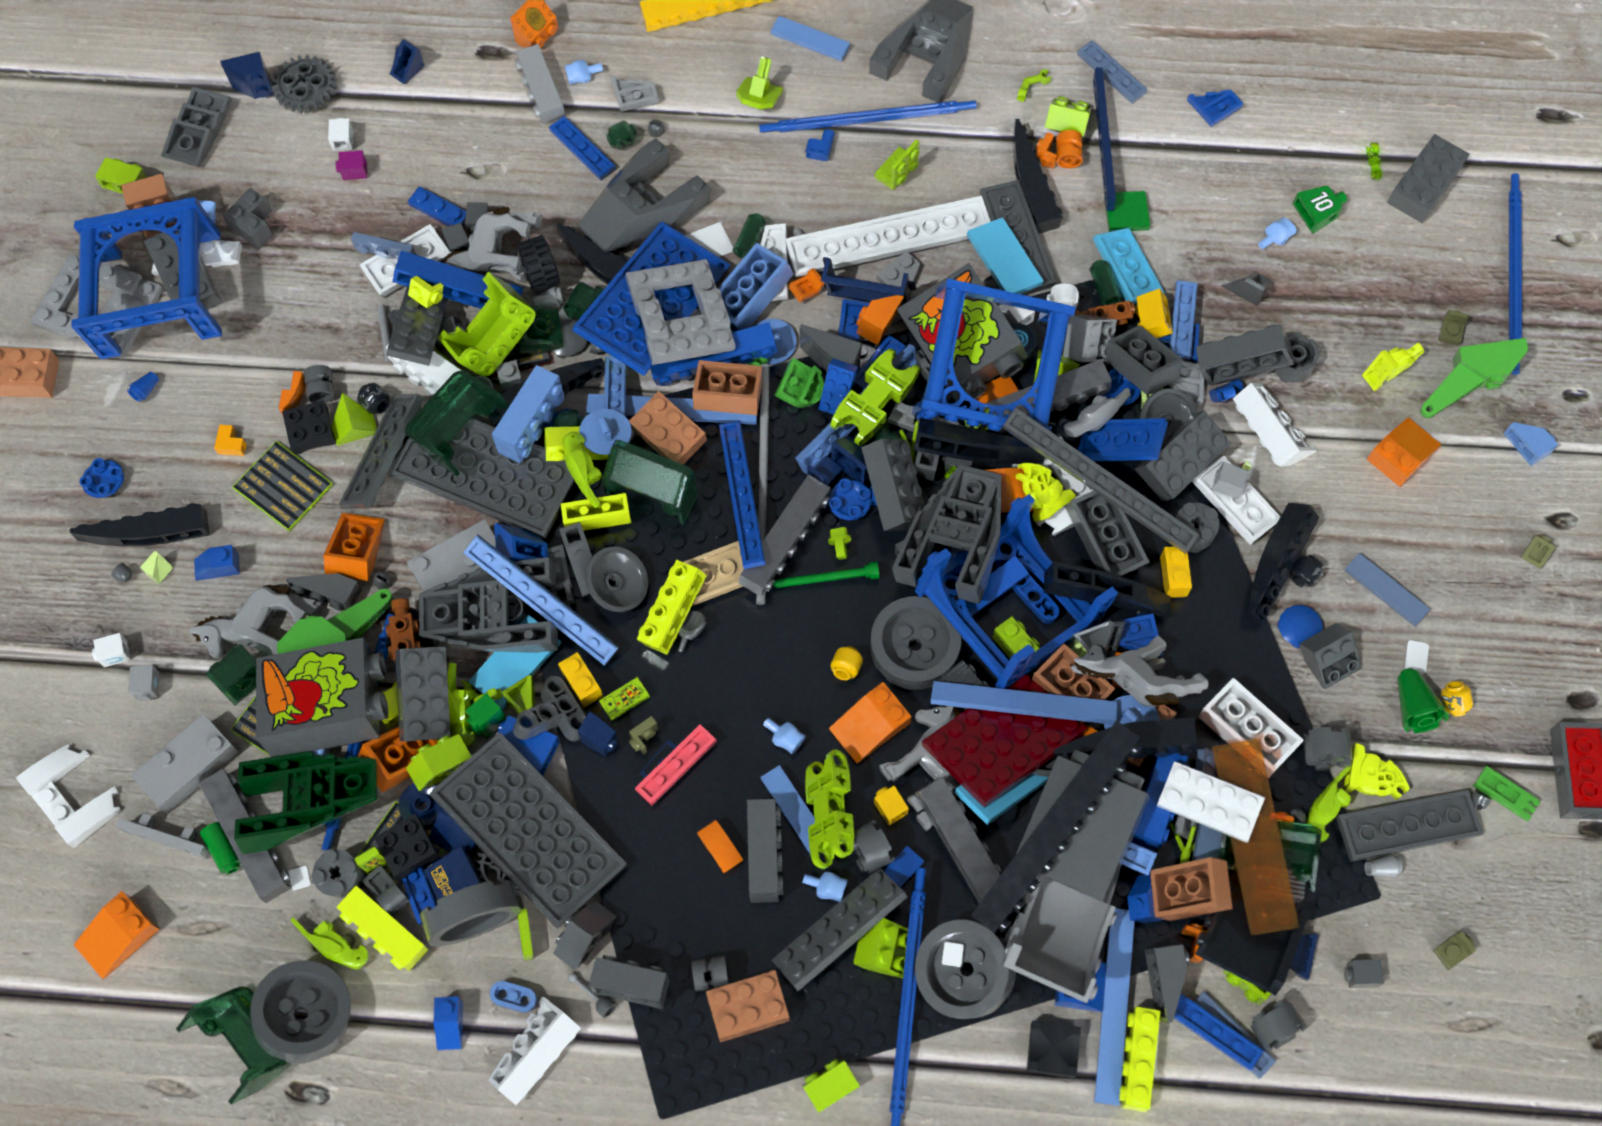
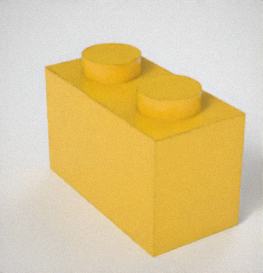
M1159 288L1137 296L1135 310L1140 318L1138 325L1142 326L1155 338L1172 334L1168 299Z
M1164 547L1160 556L1164 593L1171 596V598L1187 597L1192 588L1188 553L1184 554L1176 547Z
M578 652L558 663L561 673L583 708L603 697L599 685Z

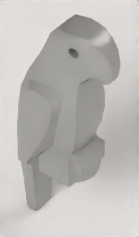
M1125 388L1115 398L1107 399V397L1097 395L1092 404L1082 410L1078 420L1064 425L1065 434L1077 438L1088 431L1099 430L1118 412L1119 408L1130 396L1129 388Z

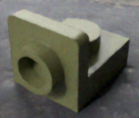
M1448 310L1442 319L1438 341L1459 346L1469 315L1456 310Z
M1540 534L1539 537L1533 535L1531 542L1520 557L1539 569L1543 567L1556 547L1551 544L1553 540L1543 534Z
M652 716L629 731L631 737L629 743L636 752L640 750L643 755L647 753V749L642 740H649L658 730L657 723Z
M1462 931L1453 935L1433 950L1447 970H1450L1477 951L1473 940Z

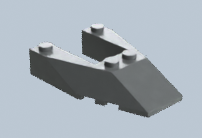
M928 0L879 43L870 58L869 74L887 81L902 54L906 52L933 64L923 81L922 96L937 103L941 102L965 61L973 6L958 0Z
M655 138L641 147L611 179L578 223V228L604 252L618 249L638 239L641 241L646 240L661 221L674 228L709 203L711 187L696 175L661 200L658 199L642 184L668 166L669 149Z
M959 465L943 483V487L938 493L933 494L928 499V504L916 513L892 567L896 582L917 587V580L922 576V569L926 566L927 558L931 555L935 543L969 551L955 586L959 599L980 604L988 585L1000 540L1001 474Z
M549 557L512 561L545 588L557 587L556 565ZM481 567L469 574L464 573L451 582L441 583L419 593L420 637L483 651L539 653L558 650V629L551 621L509 626L508 592L511 591Z

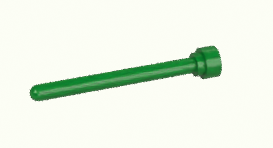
M868 562V565H864L862 568L776 579L774 586L781 588L866 576V578L871 580L879 579L878 562Z

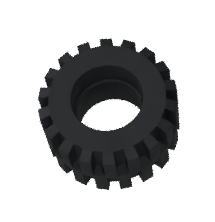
M540 235L519 242L517 247L519 256L523 260L522 265L526 268L527 278L532 290L539 292L559 285V273L547 240Z

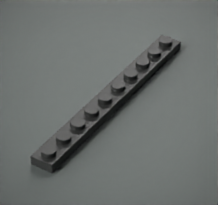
M1015 408L1002 426L1009 433L1184 554L1188 553L1198 538L1199 534L1019 409Z

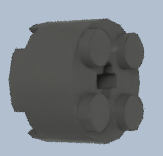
M1299 333L1289 334L1287 337L1291 344L1294 365L1275 369L1274 372L1280 381L1284 383L1301 382L1307 379L1315 368L1320 355L1319 349L1314 340L1302 337Z
M1189 502L1179 510L1176 519L1199 534L1188 552L1198 553L1211 546L1219 530L1218 513L1214 508L1203 503Z
M1322 727L1309 730V735L1303 734L1305 762L1307 765L1315 766L1317 771L1328 770L1329 766L1345 768L1352 765V746L1348 729L1341 728V732L1331 731V727Z
M874 819L854 829L853 851L855 850L859 858L856 860V863L862 873L867 871L871 874L895 861V857L888 854V851L892 849L882 829H875L876 821Z
M341 849L325 851L316 860L311 875L312 882L316 888L323 894L338 898L346 897L355 886L362 889L364 886L362 880L367 874L355 861L358 855Z
M1285 998L1275 1003L1271 1012L1266 1013L1262 1011L1252 1018L1251 1029L1267 1053L1272 1051V1046L1278 1049L1295 1039V1033L1299 1029L1302 1032L1308 1029V1026L1292 1002H1287Z

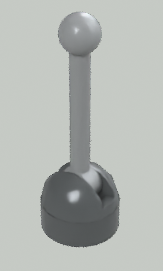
M572 972L568 975L570 982H575L596 1001V1011L599 1015L607 1018L614 1011L617 1003L611 998H599L578 979L576 973Z

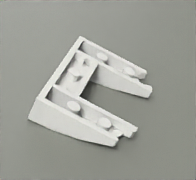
M1046 457L1044 463L1040 464L1052 470L1056 479L1063 485V491L1071 489L1076 497L1072 500L1093 491ZM1012 464V467H1018V464ZM1066 505L1048 519L1036 521L1038 526L1045 522L1053 527V536L1074 527L1065 508Z
M67 744L18 775L16 779L55 826L54 828L69 846L75 848L122 810L121 807H114L113 796L119 794L115 786L77 811L74 810L55 783L87 759L90 754L84 750L80 754L71 750L72 746Z

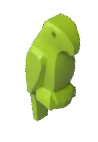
M572 431L566 434L562 441L566 467L582 493L594 508H598L600 503L591 490L590 485L596 483L602 477L601 472L593 466L589 454L580 447V444L585 442L584 437L580 433Z
M449 663L447 681L450 732L452 737L459 734L466 747H470L475 743L476 734L468 729L470 724L466 719L469 717L465 710L471 706L470 701L473 699V690L457 689V664Z
M1351 766L1345 767L1312 803L1305 826V834L1313 842L1321 843L1329 837V833L1325 831V825L1329 824L1337 816L1341 808L1349 805L1351 796L1342 788H1337V784L1352 768Z
M294 917L290 919L302 935L327 960L354 970H359L367 963L369 955L367 949L359 946V949L352 950L349 943L341 935L334 932V925L331 922L323 921L314 929L312 935Z

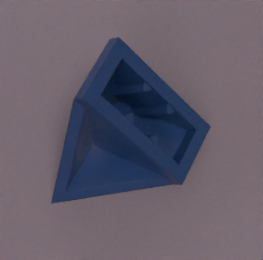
M402 39L395 47L390 75L401 83L407 84L425 66L420 49L406 39Z

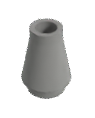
M556 286L533 296L536 308L561 306V304L566 302L563 289Z
M1387 855L1366 862L1364 869L1368 876L1395 878L1402 873V862L1397 856Z

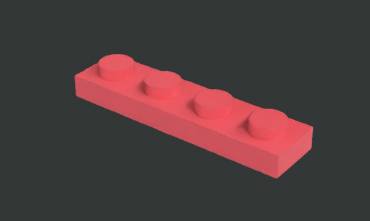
M699 725L635 790L652 806L717 742L716 739L702 725Z

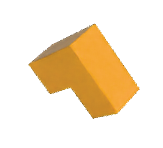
M219 424L214 449L217 454L244 456L247 444L243 438H235L236 430L232 425Z

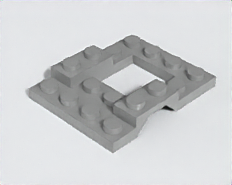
M69 254L31 318L30 322L33 326L67 338H81L71 327L72 320L78 319V314L73 313V315L63 313L79 285L78 256ZM105 262L102 265L100 264L99 287L113 292L101 314L155 304L163 291L161 285L142 279L140 274ZM142 326L108 333L121 348V357L125 358Z
M707 259L626 273L625 278L636 313L641 317L645 330L646 345L652 365L735 350L736 345L730 330L731 323L720 289L716 288ZM692 284L701 315L665 321L659 301L655 298L653 291Z

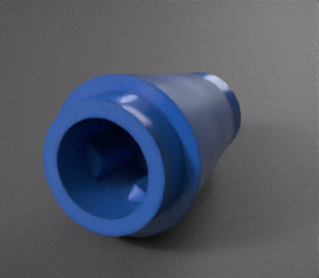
M149 371L131 383L127 392L138 402L146 400L159 381V378L156 374Z

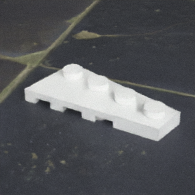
M786 223L766 225L761 246L788 261V251L785 238H787ZM788 282L772 301L788 299Z
M214 240L200 243L199 253L205 266L213 268L239 264L242 250L240 242ZM153 263L152 274L158 276L159 273Z

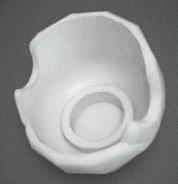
M1061 283L1052 287L1050 295H1047V300L1077 308L1079 292L1074 285Z

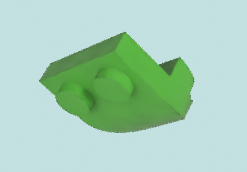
M792 358L774 396L794 407H809L821 399L824 381L821 376L822 372L816 366L810 368Z

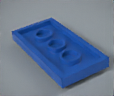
M1165 418L1109 420L1099 430L1084 433L1081 437L1078 451L1092 461L1158 460L1168 422Z

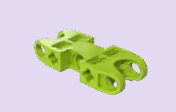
M892 348L881 354L865 372V382L869 385L863 393L859 395L851 390L839 404L832 418L830 427L834 430L846 424H854L858 427L859 433L854 440V443L858 446L864 445L874 437L886 422L887 413L882 409L888 401L892 399L900 404L911 391L919 375L920 367L916 364L905 370L895 369L892 361L897 352Z
M832 750L827 753L824 765L815 761L806 769V803L814 805L815 823L808 827L809 849L813 863L821 869L831 866L835 854L840 858H845L852 853L854 848L853 814L845 813L844 794L851 791L850 771L845 755L839 750ZM833 755L838 758L839 765L835 764ZM814 767L818 769L819 774L814 773ZM840 844L845 845L846 852L841 850ZM820 852L824 854L825 863L819 858Z

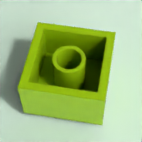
M459 734L450 737V735L444 736L434 746L427 744L418 750L419 753L411 758L412 762L406 769L419 792L445 780L471 757Z

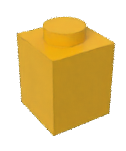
M895 786L889 789L884 787L876 793L874 804L888 826L908 815L909 808Z

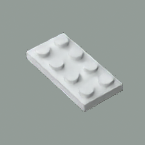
M431 224L400 241V243L413 245L416 255L438 262L445 260L444 257L451 253ZM375 255L359 265L379 296L383 298L404 285L392 282L398 260Z
M1223 455L1204 469L1192 482L1251 545L1277 524L1280 516L1250 483L1244 493L1241 492L1236 499L1211 490L1216 471L1223 462L1231 464Z
M1174 761L1157 806L1247 843L1265 798Z

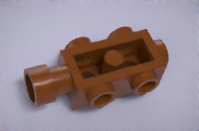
M1125 301L1090 308L1082 312L1076 310L1074 315L1097 316L1096 313H1099L1101 317L1117 319L1116 326L1128 324V320L1133 318L1132 314H1135V307L1133 301Z
M405 598L391 601L392 612L395 613V616L388 617L389 625H386L387 636L391 638V646H388L389 657L395 663V650L400 649L402 644L406 646V649L422 648L421 641H417L416 633H419V621L415 620L411 613L408 614L410 603L409 599ZM403 624H404V627H403V628H401V629H398V628H397L398 625H403Z

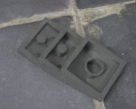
M192 87L188 102L182 104L178 119L173 118L161 156L200 167L219 133L232 99L229 96Z

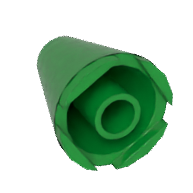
M1412 668L1402 670L1397 677L1404 730L1408 733L1409 730H1413L1414 733H1423L1440 727L1439 722L1443 719L1446 722L1449 718L1447 709L1418 670H1413Z

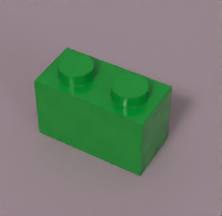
M487 693L465 710L469 717L466 721L478 737L482 734L488 739L498 731L503 720L506 721L501 708Z

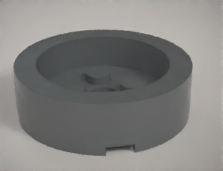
M911 596L898 599L887 605L877 616L871 632V657L876 669L890 683L910 690L927 689L933 687V681L940 682L942 676L956 666L961 648V635L929 598ZM916 640L921 644V648L917 651L911 650L909 647L910 642Z
M501 880L498 885H493L492 881H487L463 888L437 900V906L432 909L431 906H428L420 913V919L429 945L446 946L495 930L514 919L521 909L509 880Z
M953 920L939 925L923 940L916 956L915 975L922 996L935 1010L951 1018H979L996 1011L1006 998L1009 997L1016 977V971L1003 966L1007 940L999 933L994 934L978 921ZM945 942L964 945L961 967L942 964ZM966 962H970L974 968L970 976H966L961 970Z
M294 961L277 967L262 979L252 998L251 1023L257 1042L270 1056L285 1060L287 1063H309L323 1058L340 1044L349 1026L351 1000L348 988L343 979L333 969L318 962ZM298 1009L308 1012V1016L304 1020H297L294 1017L295 1012Z

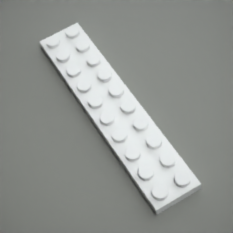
M982 196L785 238L796 278L807 275L812 268H815L817 272H823V257L830 258L833 269L900 255L905 252L909 253L968 240L966 235L968 230L991 221Z

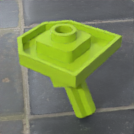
M761 57L757 74L753 75V78L746 76L736 90V97L741 104L757 109L773 108L782 95L783 88L770 84V78H768L772 63L770 58Z

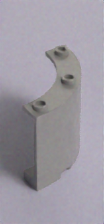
M1041 875L1038 879L1040 884L1032 894L1028 892L1023 899L1026 901L1023 912L1019 911L1016 915L1007 941L1003 966L1087 1003L1089 999L1093 1000L1098 986L1095 985L1097 981L1095 974L1102 961L1098 957L1108 926L1112 927L1117 917V913L1114 912L1116 907Z

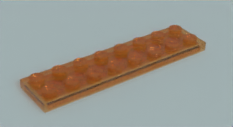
M1260 739L1213 746L1212 751L1218 779L1265 798L1249 841L1246 843L1230 836L1250 935L1299 928Z

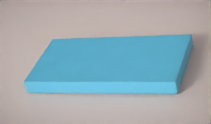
M1003 217L967 231L968 239L1001 290L1021 294L1043 284V279Z
M1130 228L1094 236L1093 241L1126 301H1133L1135 305L1137 304V296L1159 288L1165 295Z
M528 614L520 624L537 623V621ZM495 651L468 682L482 694L492 688L496 690L501 688V691H504L524 677L533 676L554 651L539 653ZM504 697L493 700L501 710L507 705Z
M1031 773L985 808L962 785L958 786L954 793L988 825L1044 785L1049 777Z

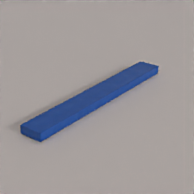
M738 420L720 424L719 428L743 568L748 569L766 565L741 423Z

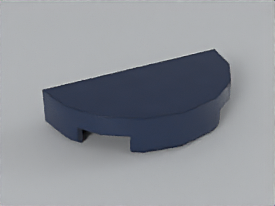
M1309 933L1301 936L1291 964V969L1294 973L1305 981H1308L1310 977L1318 934Z

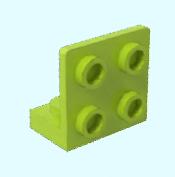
M916 139L907 150L899 146L875 172L874 178L892 190L898 185H902L907 175L911 171L914 172L919 165L920 141Z

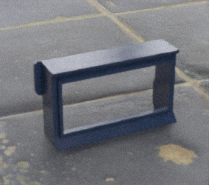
M823 257L822 259L824 270L821 282L825 283L828 296L870 303L872 300L900 295L904 296L901 303L902 306L910 301L912 290H916V284L914 281H910L908 273H904L901 287L837 276L833 270L831 259L828 257Z

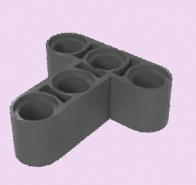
M551 676L547 678L541 691V698L544 703L527 709L518 715L513 726V733L517 738L526 740L559 726L563 735L568 740L578 741L580 739L577 732L578 729L572 725L579 728L586 716L562 678ZM541 715H545L549 719L543 718Z

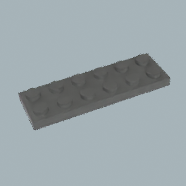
M1015 180L981 188L980 196L983 198L990 221L1004 218L1043 279L1041 286L1023 292L1021 295L1051 288L1056 285L1054 274L1028 203L1024 197L1020 181Z
M407 287L386 356L429 366L448 299L442 297L438 304L425 308L408 296L409 287Z
M405 394L393 396L339 502L340 506L345 509H369L375 502V496L379 488L384 484L385 476L394 464V458L403 446V440L407 432L412 428V422L416 414L421 410V404L424 400L421 395Z
M1469 790L1341 814L1336 817L1350 862L1479 837L1484 834Z
M879 869L774 957L772 962L794 988L799 991L904 901L907 895L882 869Z

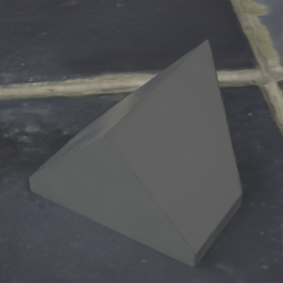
M1255 271L1248 277L1221 286L1257 306L1273 281Z
M1123 620L1108 621L1073 635L1087 652L1091 646L1097 645L1103 649L1105 658H1109L1117 652L1126 622Z

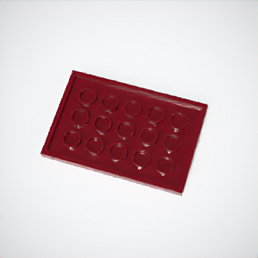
M1026 674L1006 688L1009 690L1049 694L1044 688L1033 681L1029 674ZM968 708L922 740V747L985 808L1055 756L1054 749L1086 734L1087 728L1076 720Z

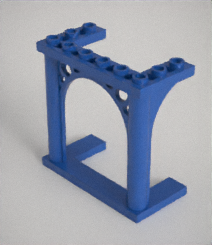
M196 197L74 221V229L80 235L78 319L72 320L71 327L100 359L121 356V348L108 333L185 318L201 340L222 336V328L200 301L199 270L200 243L221 239V234ZM177 221L174 226L166 228L168 223ZM142 230H156L169 235L176 242L179 253V299L98 314L101 262L122 259V251L115 243L128 234Z
M947 278L936 289L935 298L943 299L944 302L926 389L922 400L913 406L911 415L917 416V420H920V418L932 420L942 415L945 416L947 421L958 422V419L965 420L966 424L979 427V424L988 425L987 429L1000 431L1010 416L1008 414L1004 416V410H1010L1012 413L1018 405H1022L1027 409L1030 418L1051 432L1052 427L1048 426L1062 351L1069 318L1074 316L1076 307ZM965 296L1040 312L1038 321L1048 323L1036 380L1031 389L1022 398L1006 405L981 403L963 390L955 376L953 355ZM947 379L951 380L953 382V386L944 389V386L948 385ZM951 391H957L960 394L959 400L954 404L946 402V396ZM1033 397V402L1029 404L1027 399ZM963 401H968L970 403L969 408H967V406H958H960ZM985 407L989 408V413L984 412Z
M1028 494L1024 498L1018 497L1011 503L1010 506L1012 508L1005 515V522L1001 524L1000 540L994 562H1008L1018 551V555L1022 557L1018 558V560L1044 584V572L1053 562L1042 550L1034 535L1030 521V510L1035 500ZM1004 543L1008 544L1011 549V553L1008 556L1003 555L1000 551V546ZM946 548L939 553L937 551L933 552L927 558L928 562L922 569V576L917 580L918 585L915 589L920 598L926 594L997 677L998 681L995 686L1000 689L1008 688L1041 665L1063 644L1068 646L1075 641L1076 638L1073 634L1098 625L1118 594L1111 587L1096 597L1092 605L1087 601L1054 595L1077 623L1037 651L1028 644L1008 660L971 617L965 600L959 599L956 601L954 599V596H958L957 590L950 589L944 584L948 580L957 582L958 576L956 575L960 574L969 551H958L952 556L951 560V553Z

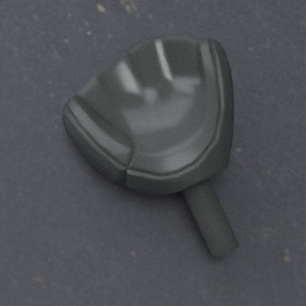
M689 611L678 633L682 637L678 651L683 652L687 639H694L704 629L706 618L701 612Z

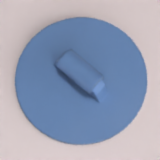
M765 319L754 326L770 322L778 350L770 359L766 358L768 360L766 364L775 365L782 363L793 354L796 348L795 332L789 324L782 320Z
M599 409L591 412L583 419L579 433L584 437V446L597 454L608 455L619 452L628 444L632 430L628 419L622 413L612 409Z
M1131 695L1121 696L1114 700L1117 702L1116 720L1122 725L1159 720L1155 707L1143 706ZM1104 724L1105 729L1111 728L1112 724Z

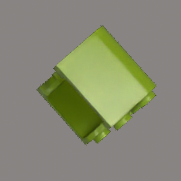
M489 271L482 279L487 285V290L483 293L489 300L465 330L457 326L455 328L456 331L450 333L443 330L437 337L458 363L484 377L495 372L536 317L535 311L511 285Z

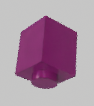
M363 150L339 152V160H336L335 165L337 173L341 174L343 180L367 178V160Z

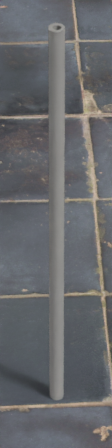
M768 364L761 365L763 383L760 398L758 524L762 542L766 537L770 370ZM765 591L761 597L756 594V604H765Z

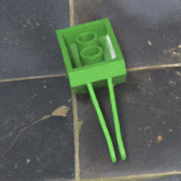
M1526 338L1459 347L1453 357L1454 370L1420 409L1421 415L1424 418H1432L1478 387H1486L1487 390L1499 388L1527 353Z
M381 589L328 620L322 616H308L306 619H299L277 643V654L361 638L391 606V601L394 600L391 592L388 589Z

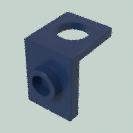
M825 456L815 468L810 465L807 467V476L809 474L828 486L842 471V467Z

